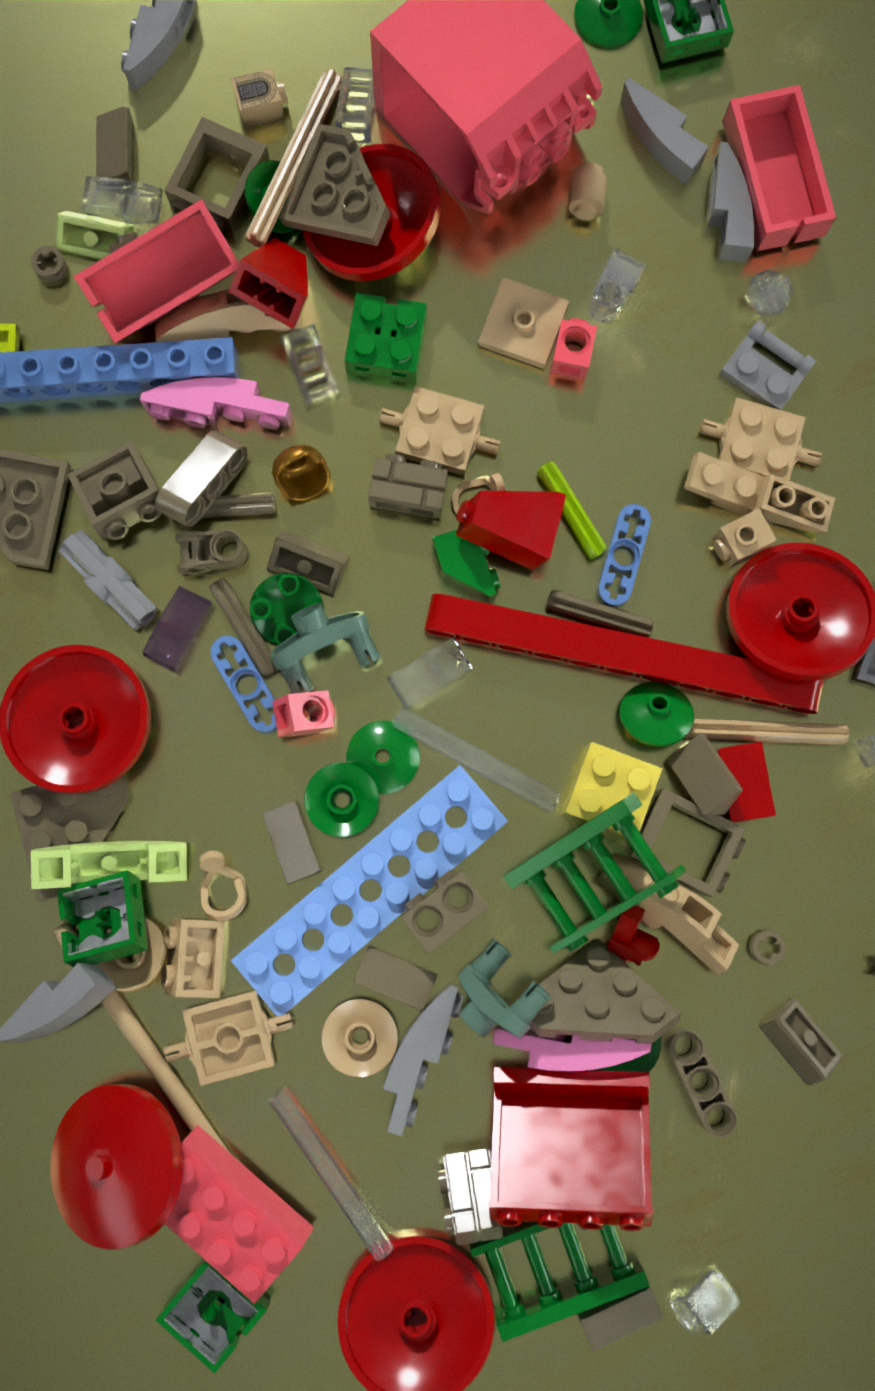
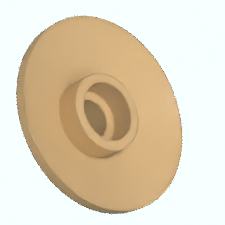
M145 918L148 950L140 952L135 962H132V955L95 964L99 965L116 986L114 990L133 992L147 986L154 980L163 966L166 954L165 939L159 927L149 919ZM112 928L107 929L106 933H112Z
M367 999L349 1000L337 1006L327 1017L321 1036L322 1048L330 1064L339 1072L352 1077H367L381 1071L393 1058L398 1043L397 1027L391 1014L380 1004ZM358 1029H362L367 1033L368 1039L364 1043H357L353 1038V1033Z

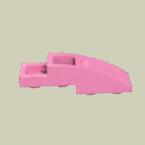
M208 377L181 380L141 393L140 397L142 405L149 412L150 416L160 420H170V417L184 419V423L197 428H204L206 424L216 426L219 413H222L224 418L231 421L243 422L244 418L258 421L260 426L268 429H279V426L289 428L292 418L289 403L260 397L261 392L257 381L238 378Z
M500 1025L495 1028L492 1043L529 1051V1068L550 1071H584L610 1067L640 1057L650 1052L652 1044L636 1043V1039L612 1038V1042L580 1040L579 1035H572V1038H568L566 1035L556 1034V1038L540 1037L533 1030H528L519 1039Z

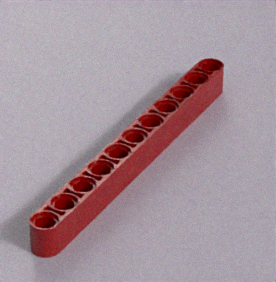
M445 594L431 595L424 627L425 632L445 638L652 682H661L671 686L804 714H818L824 680L795 681L785 679L763 670L750 659Z

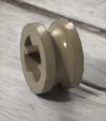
M43 246L33 253L31 265L43 282L56 283L65 277L67 264L58 249L52 246ZM54 260L56 263L54 269L51 267L45 269L42 265L44 261L52 262Z
M766 930L757 933L752 938L750 953L756 962L772 965L783 959L786 953V944L780 934ZM770 937L774 940L772 945H777V952L769 954L766 959L761 955L764 951L758 950L759 942H766L767 938Z

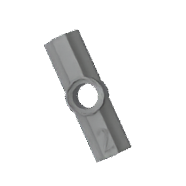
M80 530L71 534L63 542L58 551L85 578L83 581L106 605L109 603L130 627L136 631L145 626L154 617L159 609L132 582L134 579L111 556L107 557L87 534Z

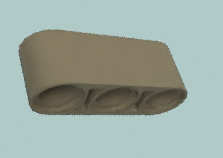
M216 430L211 431L162 486L155 501L157 511L186 527L194 526L244 467L248 457L247 446Z
M686 1027L672 1028L664 1038V1048L698 1123L714 1137H728L737 1127V1115L703 1040L698 1034ZM689 1036L692 1040L690 1052L686 1055H678L675 1050V1043L680 1037ZM698 1072H706L708 1075L707 1086L703 1090H693L691 1083L694 1075ZM716 1108H723L725 1113L723 1122L718 1126H710L708 1122L710 1112Z

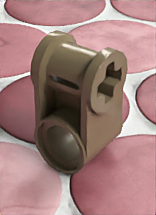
M229 529L204 532L187 531L175 535L176 542L180 544L181 564L177 565L178 573L202 574L209 571L236 569L245 564L248 559L249 551L247 545L236 532ZM229 542L237 543V550L232 556L223 557L221 555V550L225 544Z

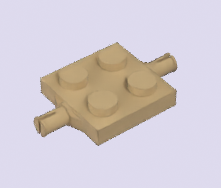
M415 386L410 404L404 410V413L382 408L379 417V423L399 428L400 437L395 454L417 463H421L422 460L435 461L442 464V469L463 476L465 475L468 461L476 450L497 455L501 441L480 435V421L484 405Z
M737 397L733 403L730 417L724 425L704 418L699 434L719 438V460L764 477L773 474L790 481L793 466L797 461L818 467L822 457V452L802 447L801 434L806 417Z
M257 990L182 1010L186 1026L185 1042L164 1046L163 1051L164 1054L179 1051L165 1056L167 1063L189 1057L196 1067L199 1084L203 1086L275 1066L276 1062L271 1045L272 1034L294 1029L293 1021L278 1025V1023L291 1020L292 1016L289 1012L288 1014L268 1019V1016L262 1009Z

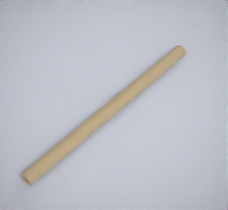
M66 922L52 932L61 946V932L68 931L79 937L74 928ZM113 990L101 1003L192 1132L199 1125L229 1152L118 991Z

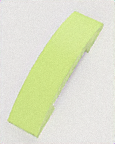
M114 841L70 844L30 850L31 889L71 887V884L83 883L126 870L139 877L140 880H148L149 883L187 881L186 842Z

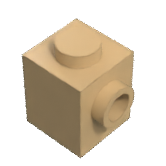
M760 508L721 527L713 536L716 540L713 544L717 555L722 561L726 560L730 568L769 548L777 541Z

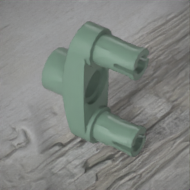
M320 603L303 608L291 617L297 633L278 645L270 654L276 670H281L291 694L301 693L297 681L301 682L305 692H310L314 689V685L311 683L301 659L343 638H348L359 666L362 667L370 664L364 650H367L373 662L381 657L368 631L370 624L364 612H348L328 618Z
M493 939L492 943L473 964L469 962L458 976L465 992L470 998V1002L459 1013V1016L473 1031L483 1038L498 1024L521 1039L530 1029V1022L544 1005L552 999V996L533 980L526 991L512 1006H509L490 985L492 984L491 978L512 954L496 939Z

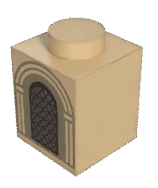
M272 68L231 78L244 129L284 119L282 104L288 103L283 81L276 82Z

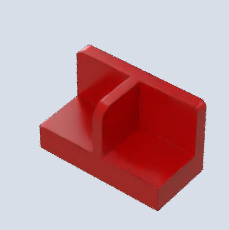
M762 741L719 748L717 753L743 789L728 810L729 820L734 823L776 816Z

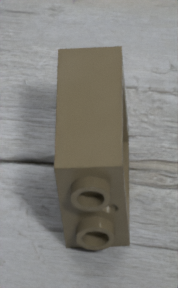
M202 117L164 190L171 209L178 214L202 199L220 231L224 230L234 235L248 208L245 197L247 176L256 165L270 160L267 145ZM206 149L246 166L225 208L185 190Z
M662 788L657 791L640 830L641 835L651 849L672 806L728 833L706 882L685 872L677 879V881L706 897H714L716 892L721 893L728 882L730 873L726 872V869L731 859H737L744 848L746 839L742 838L745 828L719 815L706 817L695 803ZM630 847L626 857L640 861ZM659 860L666 873L675 868Z

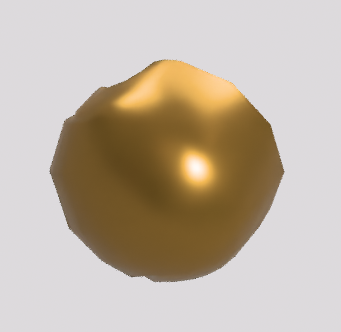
M305 444L291 446L284 449L273 461L272 475L275 484L282 490L287 499L306 500L315 497L329 483L331 476L322 454L312 446Z

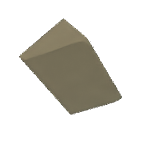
M120 107L96 116L97 185H132L133 118L128 107Z
M282 531L275 539L266 570L276 574L293 573L308 579L317 590L334 596L347 566L349 556L288 531Z
M704 733L698 734L668 760V764L701 813L706 817L726 814L743 791Z
M294 800L262 814L287 884L322 872L298 801Z
M368 945L353 983L423 1012L438 974Z
M795 997L788 1000L760 1025L762 1032L807 1085L825 1080L844 1057Z
M650 1286L577 1314L593 1351L663 1319Z

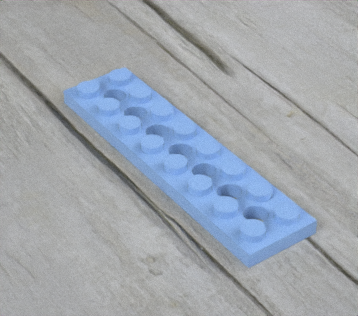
M459 765L235 956L231 962L254 990H257L259 996L276 1016L286 1014L405 911L403 905L420 892L424 895L434 886L433 882L449 870L452 871L503 827L508 820L462 766ZM452 807L462 808L467 815L466 823L460 828L448 826L445 821V813L448 809ZM432 831L437 835L439 844L433 852L425 853L418 848L417 837L420 833ZM396 855H403L410 862V870L403 877L393 876L388 868L390 859ZM369 879L376 880L382 888L381 896L373 902L364 900L360 894L362 883ZM338 904H346L352 909V921L346 926H339L332 920V910ZM317 929L323 934L324 944L319 950L312 951L305 947L303 936L307 930ZM285 953L293 957L295 969L290 975H281L275 970L274 961L279 954Z

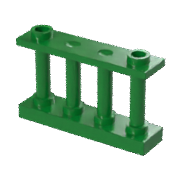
M635 792L504 876L511 889L522 882L527 887L531 886L563 934L557 942L549 947L553 954L564 947L569 952L577 949L588 941L586 934L654 893H657L659 898H662L680 886L676 880L686 871L684 866L681 864L666 873L633 823L635 817L632 812L643 805ZM610 826H613L616 832L618 830L621 831L653 880V882L638 891L634 890L602 841L605 839L602 831ZM580 845L586 851L590 849L622 898V901L605 910L573 861L575 855L572 851ZM552 863L556 869L560 868L592 916V919L577 928L544 879L547 875L543 869Z
M522 1221L519 1226L502 1227L503 1237L501 1239L478 1241L477 1243L469 1244L472 1257L485 1253L501 1298L503 1308L501 1313L495 1315L502 1343L650 1286L639 1261L632 1263L631 1260H627L615 1225H603V1228L600 1229L612 1266L610 1267V1272L597 1277L589 1270L573 1223H562V1226L558 1227L576 1277L574 1285L563 1290L554 1287L536 1237V1233L549 1228L539 1226L538 1222ZM520 1239L540 1292L537 1295L538 1299L526 1304L517 1300L499 1247Z

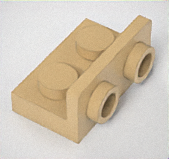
M170 919V926H167L164 931L166 949H168L167 965L164 964L161 970V985L165 988V994L173 997L220 998L225 921Z

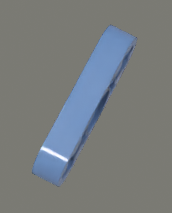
M639 504L627 505L618 515L597 587L599 601L614 608L624 605L632 593L651 524L650 513ZM632 514L638 515V522L642 523L643 526L638 525L632 539L625 538L629 523L624 521V518L629 519ZM617 548H629L634 554V561L627 566L618 564L614 559V551ZM609 568L619 574H630L629 578L624 575L621 577L619 590L624 591V595L618 594L616 599L609 598L610 592L605 590V586H611L616 573H609Z
M222 636L218 638L211 647V658L250 725L261 733L276 731L274 714L271 716L272 723L270 725H266L263 721L257 723L256 719L260 716L258 709L254 704L249 708L245 705L247 702L257 700L265 692L267 698L260 699L264 708L269 711L273 709L272 701L275 700L246 649L235 637ZM228 645L231 649L237 647L238 650L234 652V657L240 666L245 661L248 663L247 667L237 669L230 677L227 672L234 670L232 665L226 658L219 659L223 654L222 647ZM243 675H252L257 680L256 690L249 695L240 694L237 690V681Z

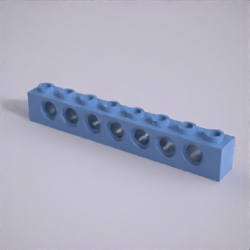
M233 337L0 352V403L141 394L164 384L194 378L224 377L240 379L238 351Z

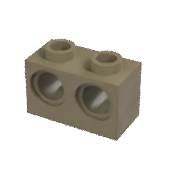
M449 870L433 882L437 890L426 898L420 892L403 905L407 912L401 916L402 920L428 954L489 908L462 871L454 875ZM455 886L463 887L468 893L467 904L459 909L452 908L446 898L448 891ZM429 909L438 915L439 922L434 930L423 931L418 927L416 918L422 910Z

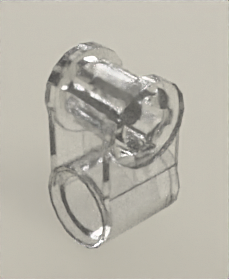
M615 248L595 285L593 296L589 303V311L592 317L601 322L614 320L619 315L630 293L632 294L638 285L647 264Z

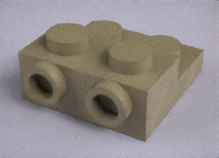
M132 440L67 474L92 526L103 541L109 538L112 540L121 539L128 533L129 527L140 521L152 522L161 515V512L155 508L156 497L160 490Z

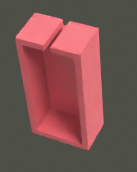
M800 85L730 99L722 124L727 142L735 154L747 182L753 209L756 252L788 245L791 237L794 243L825 237L836 219V214Z
M201 199L73 277L92 307H98L102 304L105 306L106 310L102 309L96 314L114 343H120L235 274L239 262Z
M197 1125L181 1143L183 1154L182 1184L176 1205L165 1225L255 1304L300 1252L314 1227Z

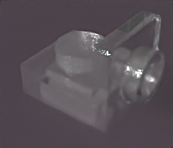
M718 1269L709 1270L686 1296H676L670 1302L677 1313L676 1318L679 1324L692 1334H713L741 1303Z

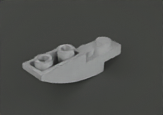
M152 0V7L140 5L137 19L133 18L130 25L131 42L129 50L123 52L121 59V70L125 73L131 89L137 90L150 80L174 52L190 22L196 0Z
M450 983L425 1006L424 1011H421L410 1025L397 1048L383 1086V1090L397 1093L387 1132L402 1136L405 1126H413L418 1104L411 1103L415 1088L423 1089L428 1071V1066L422 1065V1061L426 1060L438 1064L440 1054L447 1056L449 1053L453 1033L447 1032L450 1017L458 1018L463 1001V996L457 994L458 985Z

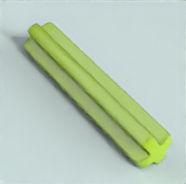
M551 461L542 465L537 473L547 491L566 494L562 515L587 556L592 560L603 555L607 550L606 544L556 463Z

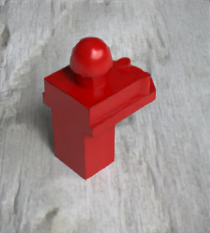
M636 905L621 913L607 950L618 955L625 963L630 960L637 966H640L642 961L652 960L658 954L660 944L657 937L638 929L645 909Z

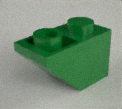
M457 530L432 537V547L442 579L488 603L495 601L496 590L500 589L501 586L496 569L488 568L485 555L490 554L489 550L456 536Z

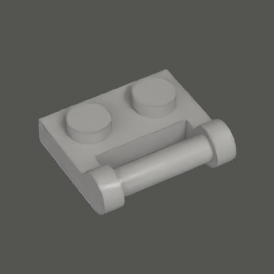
M757 320L719 374L763 405L781 410L817 360L809 354L805 357L766 330L767 325ZM755 342H759L795 367L797 370L793 376L754 350L752 346Z

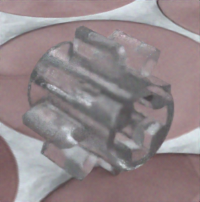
M766 270L752 278L748 286L750 293L746 294L745 297L751 310L757 309L759 315L774 316L781 313L788 306V302H790L788 294L793 292V288L788 276L781 277L780 272Z

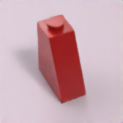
M274 238L240 260L228 292L293 329L308 297L306 255Z
M481 490L469 501L464 500L459 507L456 520L460 523L456 536L534 570L551 557L566 494L561 492Z

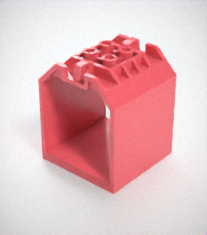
M408 0L370 31L376 113L414 153L427 163L432 173L463 206L488 215L493 211L494 202L491 199L492 197L499 200L507 193L513 194L524 184L526 186L531 185L537 180L542 169L550 162L557 163L565 156L571 144L573 133L575 134L583 129L589 130L594 126L597 111L587 98V94L594 101L600 98L602 92L601 82L581 38L544 0Z

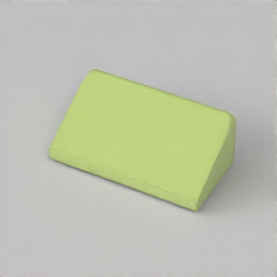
M68 211L61 212L57 216L55 248L63 252L103 259L111 254L109 246L117 244L116 237L133 233L134 225Z

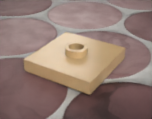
M502 277L478 339V346L545 369L560 329L561 320L564 319L569 300Z

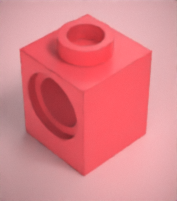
M572 318L569 321L562 319L550 373L585 380L589 369L597 326L590 325L586 320ZM571 341L578 342L583 349L581 351L574 352L569 350L565 344Z
M328 690L287 694L272 701L278 738L317 734L334 727L335 709L330 701ZM303 707L309 711L310 721L305 718Z

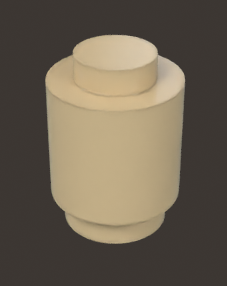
M593 162L581 163L572 174L568 209L580 220H593L604 211L607 177L601 165Z

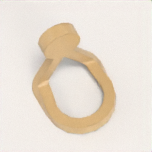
M496 473L490 475V477L481 476L458 485L450 501L454 515L457 516L459 510L458 499L460 494L469 488L487 485L492 491H506L501 475Z
M205 852L199 858L200 867L206 872L199 886L202 908L205 915L212 920H230L242 912L246 905L247 891L245 878L239 872L224 866V855L221 852ZM215 872L233 879L238 893L236 903L225 911L213 910L209 905L208 886Z

